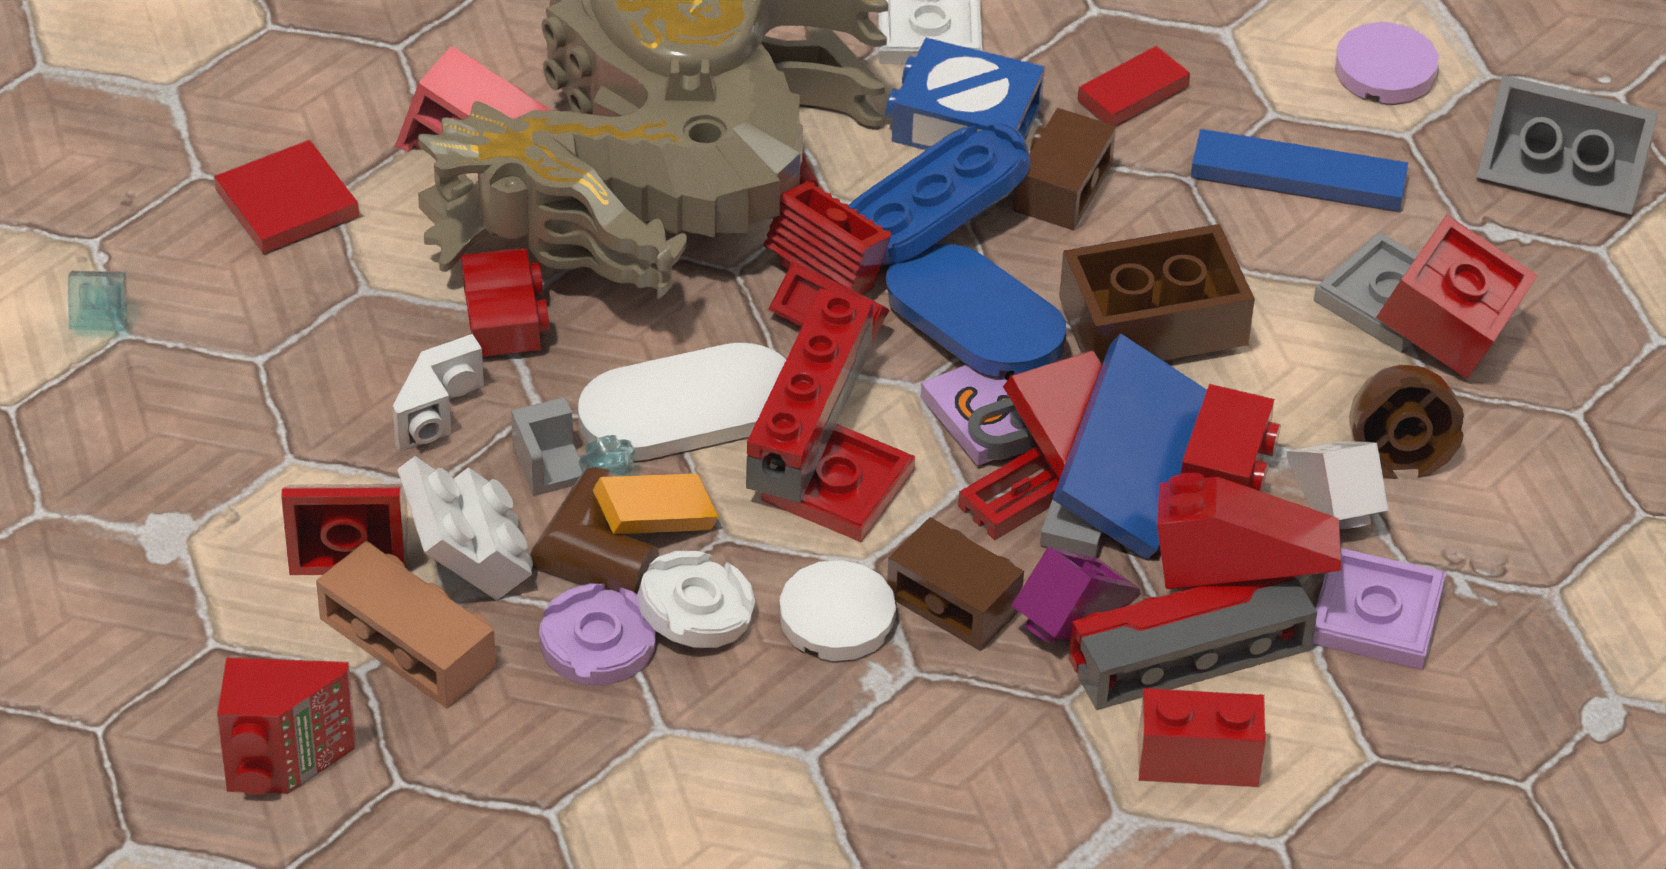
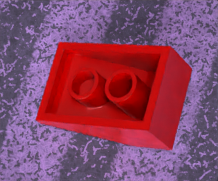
M1199 473L1178 474L1170 478L1169 482L1159 484L1157 529L1166 589L1342 571L1339 518L1220 477L1204 478Z

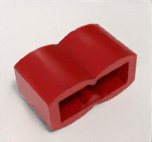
M526 247L461 255L470 332L482 348V357L541 350L540 333L550 332L546 299L535 300L536 295H543L540 263H529Z

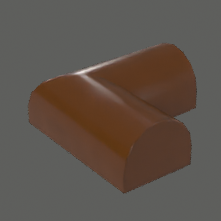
M593 467L587 468L582 472L533 546L530 556L533 560L532 567L581 585L605 584V590H614L620 593L621 587L638 595L643 574L648 571L649 564L659 557V551L656 546L622 534L612 533L593 492V488L600 477H613L617 475L607 469Z

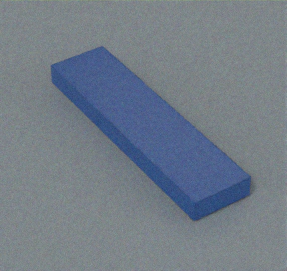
M1200 129L1192 162L1191 177L1400 211L1409 162Z

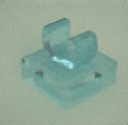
M71 271L68 275L69 330L124 331L128 326L127 272Z

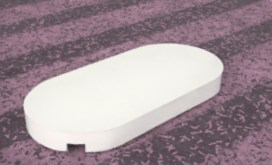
M729 343L609 370L594 378L581 393L578 402V422L581 434L587 443L598 451L602 452L603 447L608 451L615 452V458L628 461L648 460L749 437L786 359L776 351L765 346L752 343Z

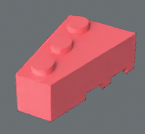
M451 45L418 83L394 147L409 152L413 146L419 147L418 136L420 134L441 135L443 133V118L448 117L459 120L468 118L472 104L476 101L497 109L511 119H515L532 110H552L527 95L519 87L513 86L485 68L474 58L468 57Z

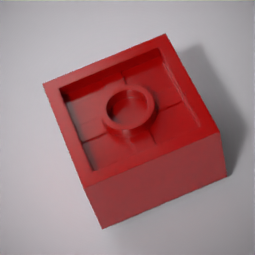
M1446 214L1376 318L1468 379L1538 275Z

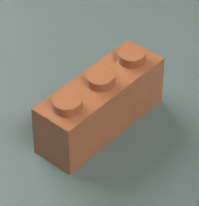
M367 541L316 580L320 620L446 709L496 668L494 629L483 616L475 612H468L452 601L438 585L426 583L410 572L396 556L384 554Z

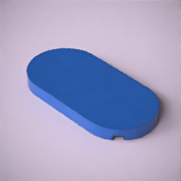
M989 124L990 130L977 131L976 126L959 129L944 137L854 199L848 205L850 209H856L858 214L865 215L866 219L873 220L875 225H880L883 230L891 232L892 236L881 265L899 263L922 253L1019 185L1030 167V155L1023 136L1016 129L1003 124Z
M933 244L913 258L895 264L892 263L888 268L886 282L888 300L891 307L899 315L973 369L986 375L1000 377V370L1014 371V375L1058 362L1061 359L1066 341V321L1062 313L1051 303L979 252L960 245Z

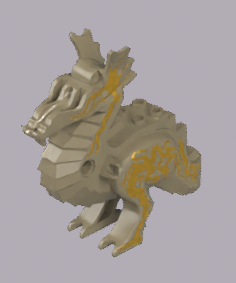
M550 0V7L546 8V19L542 21V31L547 42V60L543 63V71L546 81L552 90L556 91L562 88L568 98L572 112L532 110L515 119H511L497 109L476 101L472 104L468 118L461 120L448 117L443 118V133L441 135L420 134L418 136V145L436 160L434 163V173L436 175L447 178L460 174L478 173V181H476L474 187L467 194L448 202L445 218L425 231L424 244L441 247L439 268L442 272H447L459 261L461 255L489 233L492 236H502L508 239L522 237L532 254L546 267L555 269L589 267L596 273L621 284L634 283L638 288L653 287L657 289V299L661 298L671 289L672 266L679 260L686 248L687 236L684 233L678 234L681 230L715 237L716 232L748 233L749 223L780 216V195L800 184V164L802 162L803 125L799 124L800 104L843 111L867 126L876 127L883 125V118L865 100V95L876 96L884 94L885 86L834 31L853 35L858 41L869 46L882 47L887 45V37L869 19V12L883 13L888 11L887 1ZM780 26H804L806 40L786 41L764 35L771 29ZM665 231L678 235L666 241Z

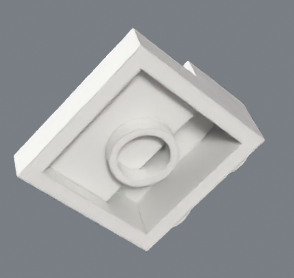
M416 456L397 469L425 554L495 600L500 599L532 575L533 560L530 554L525 551L528 548L527 541L518 528L517 514L510 510L513 507L512 498L500 482L495 479L488 481L469 467L455 478H452L444 469L438 468L435 470Z

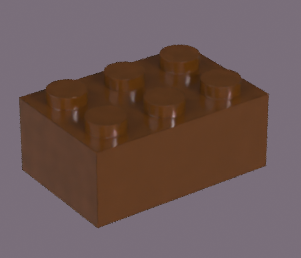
M1220 224L1063 250L1059 292L1060 301L1082 352L1086 353L1093 350L1102 365L1110 343L1120 333L1162 361L1249 345L1255 298Z

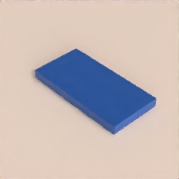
M1120 333L1110 343L1052 500L1147 560L1159 547L1157 529L1159 484L1169 482L1170 478L1181 474L1182 461L1207 389Z

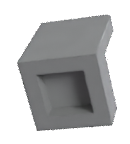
M566 397L511 410L513 451L533 496L574 486L585 469L573 444L572 411Z

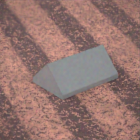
M1502 75L1476 177L1632 215L1647 166L1659 112Z

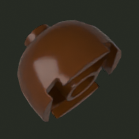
M1399 364L1381 369L1365 381L1353 398L1349 413L1353 442L1377 443L1382 475L1386 478L1399 479L1393 470L1418 469V477L1430 475L1451 460L1461 447L1464 437L1461 430L1464 413L1458 397L1440 375L1425 367Z

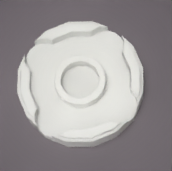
M674 551L659 556L649 564L648 571L642 577L637 595L641 615L655 631L673 642L694 648H717L734 642L747 630L755 604L751 584L739 569L728 562H725L724 567L718 563L711 562L712 555L700 551Z
M845 560L820 561L800 569L785 583L779 599V616L783 633L791 644L801 651L805 652L806 647L811 651L818 652V658L829 661L856 660L875 652L885 642V636L890 630L892 632L895 623L896 605L891 587L882 575L867 566Z

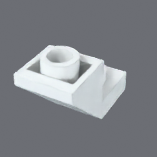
M473 334L420 353L392 406L395 445L399 452L422 444H428L436 439L450 435L449 399L463 396L468 392L484 387L482 348Z

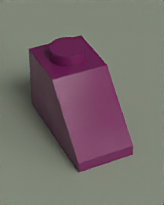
M1047 547L1013 602L1012 607L1029 618L1025 624L1029 631L1039 638L1055 644L1058 638L1070 641L1073 620L1084 618L1095 612H1106L1125 607L1136 598L1141 589L1098 558Z

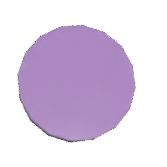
M1387 22L1362 24L1348 31L1339 41L1335 71L1340 82L1355 95L1365 99L1366 93L1379 96V102L1387 104L1409 102L1426 94L1432 87L1433 80L1437 74L1439 55L1429 39L1419 31L1407 26Z
M586 584L568 589L549 603L544 611V618L540 623L539 646L547 665L561 677L582 685H609L627 680L645 668L655 652L656 631L641 615L637 594L621 587L620 593L614 590H605V584Z

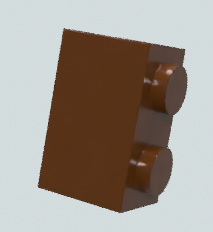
M1057 108L1046 126L1039 125L1035 131L1029 153V170L1020 184L1014 188L1016 189L1015 212L1074 231L1113 165L1116 126Z
M931 517L888 557L887 583L893 590L895 601L979 651L1019 612L1012 607V604L1023 588L1024 571L1016 567L1009 559L997 556L969 540L962 532L950 529Z

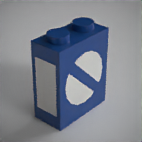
M925 37L917 56L910 55L907 58L903 70L901 88H893L888 98L886 118L892 120L891 142L927 150L944 137L959 129L976 126L977 131L990 130L989 124L1010 126L1016 129L1026 140L1042 105L1045 66Z

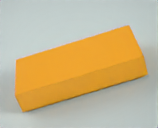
M698 473L600 477L593 488L596 499L613 534L711 530L719 518Z

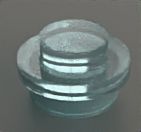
M607 435L590 442L585 447L587 453L579 460L582 472L587 468L598 467L607 469L617 476H624L635 466L631 457L635 450L630 440H618L616 435Z

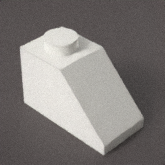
M1336 441L1286 451L1288 463L1310 508L1339 518L1340 529L1371 524L1370 514L1388 511L1377 443Z

